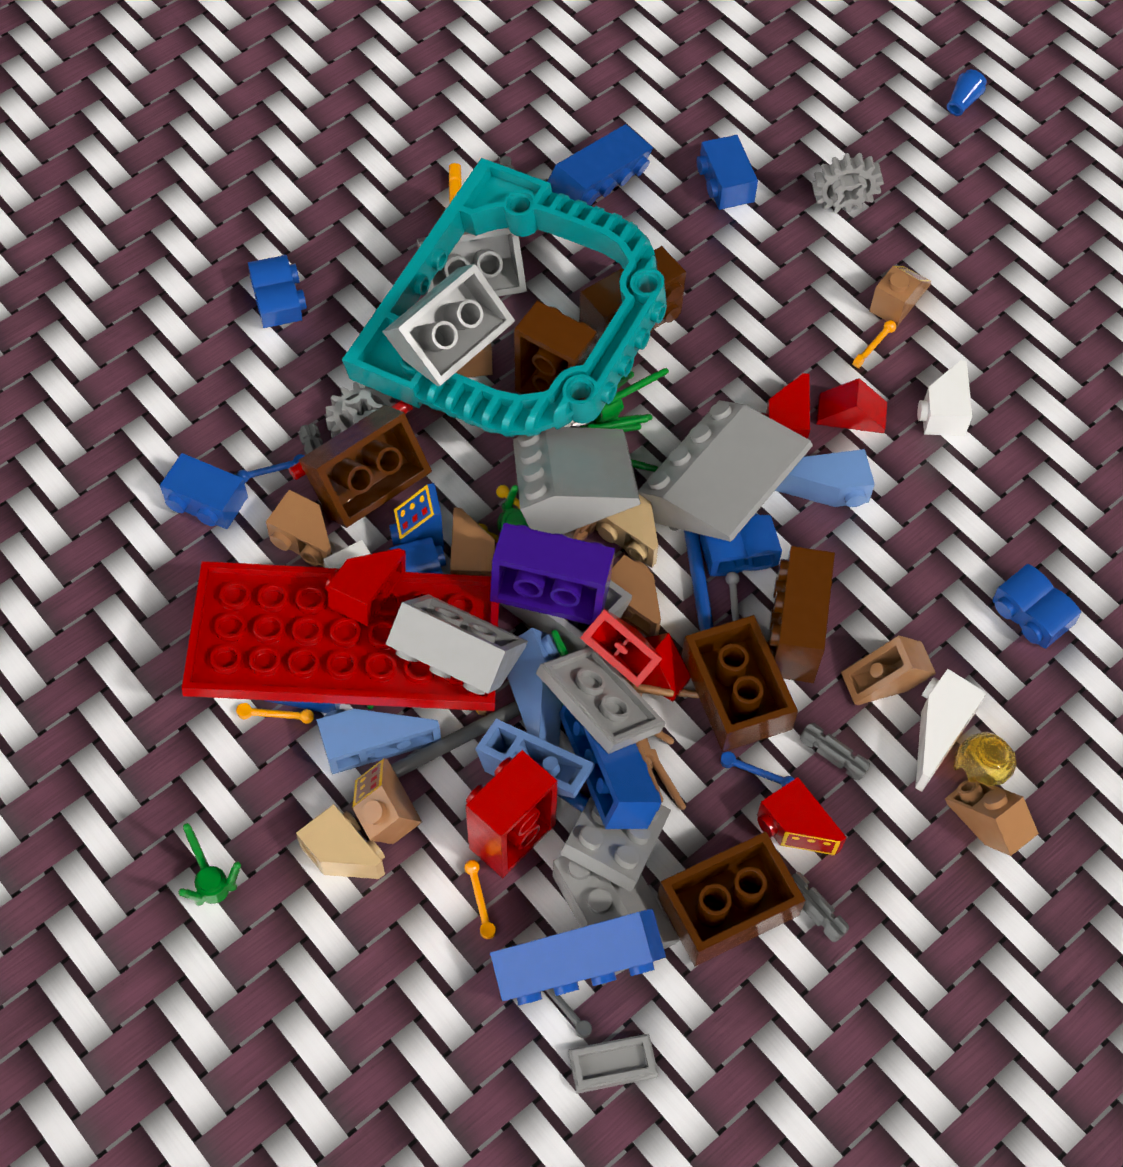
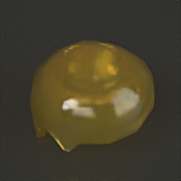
M982 732L971 734L960 744L954 755L953 767L954 770L964 769L968 781L971 783L977 781L992 786L1004 784L1012 777L1017 761L1014 751L1005 740L993 733Z

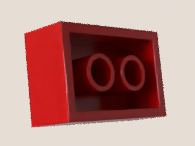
M523 750L513 759L511 757L504 759L494 772L495 777L485 786L480 784L474 788L467 797V804L465 805L469 849L502 879L556 825L558 780Z

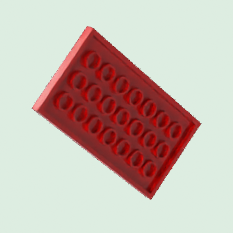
M201 562L181 688L183 696L495 711L496 690L489 694L485 692L484 695L473 693L464 688L463 681L452 676L451 678L440 677L429 670V665L419 660L411 662L402 659L396 655V649L386 645L401 603L428 594L498 627L499 603L490 601L491 576L406 572L373 620L366 626L328 608V592L325 590V585L330 574L334 570L339 571L340 568Z

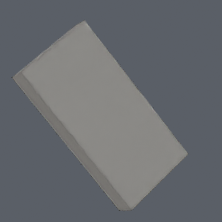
M649 1034L568 1050L576 1094L658 1077Z

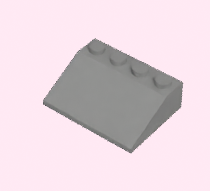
M719 400L711 407L704 418L691 429L686 438L669 454V457L649 476L648 480L638 490V493L651 502L654 522L656 524L731 542L813 445L811 440L745 404Z
M553 427L542 431L537 436L527 437L526 435H519L513 439L520 510L529 528L551 534H565L641 504L623 429L562 427L556 430Z

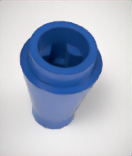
M972 69L960 74L951 99L947 104V110L955 116H961L971 104L985 93L986 78L980 72Z

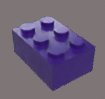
M504 523L492 558L490 601L591 625L604 610L609 591L615 548L604 546L598 542H585L568 538L559 533L551 534L534 530L525 525Z

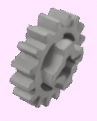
M845 153L842 160L833 157L831 165L822 164V172L814 173L815 181L812 182L816 202L818 204L822 203L825 210L833 206L835 213L839 212L841 208H846L847 212H851L853 206L862 209L863 202L872 203L874 201L873 194H880V186L884 185L879 163H874L871 156L863 160L862 153H858L854 158H850L849 153Z
M357 382L353 383V390L351 391L342 387L340 388L342 396L332 395V406H326L327 428L331 430L333 438L382 406H393L396 404L395 398L367 386L360 388Z

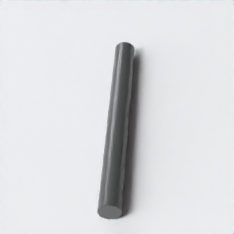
M516 700L391 764L397 777L399 778L486 733L495 719L507 722L521 715Z

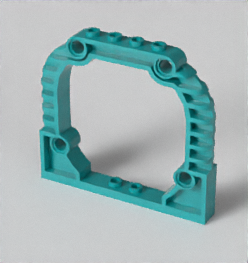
M481 158L342 361L349 379L417 408L425 404L433 410L444 412L452 418L463 420L466 424L482 428L488 433L503 434L505 437H514L516 435L530 437L537 436L542 431L553 427L558 430L571 423L572 420L581 424L589 423L599 416L606 403L610 404L613 401L621 378L629 375L633 367L634 357L639 349L643 350L647 346L650 331L655 323L659 324L663 320L667 308L664 276L657 270L656 256L650 240L632 221L629 222L623 219L617 213H608L601 207L589 206L582 200L570 199L568 195L563 193H554L549 182ZM508 228L515 236L525 237L534 234L537 230H541L601 252L618 262L624 269L619 280L622 304L584 365L572 366L562 371L555 378L550 388L543 392L519 395L500 391L458 373L452 375L441 386H437L405 362L382 332L416 304L421 295L423 296L427 293L432 279L438 270L444 268L449 254L464 232L477 236L489 231Z

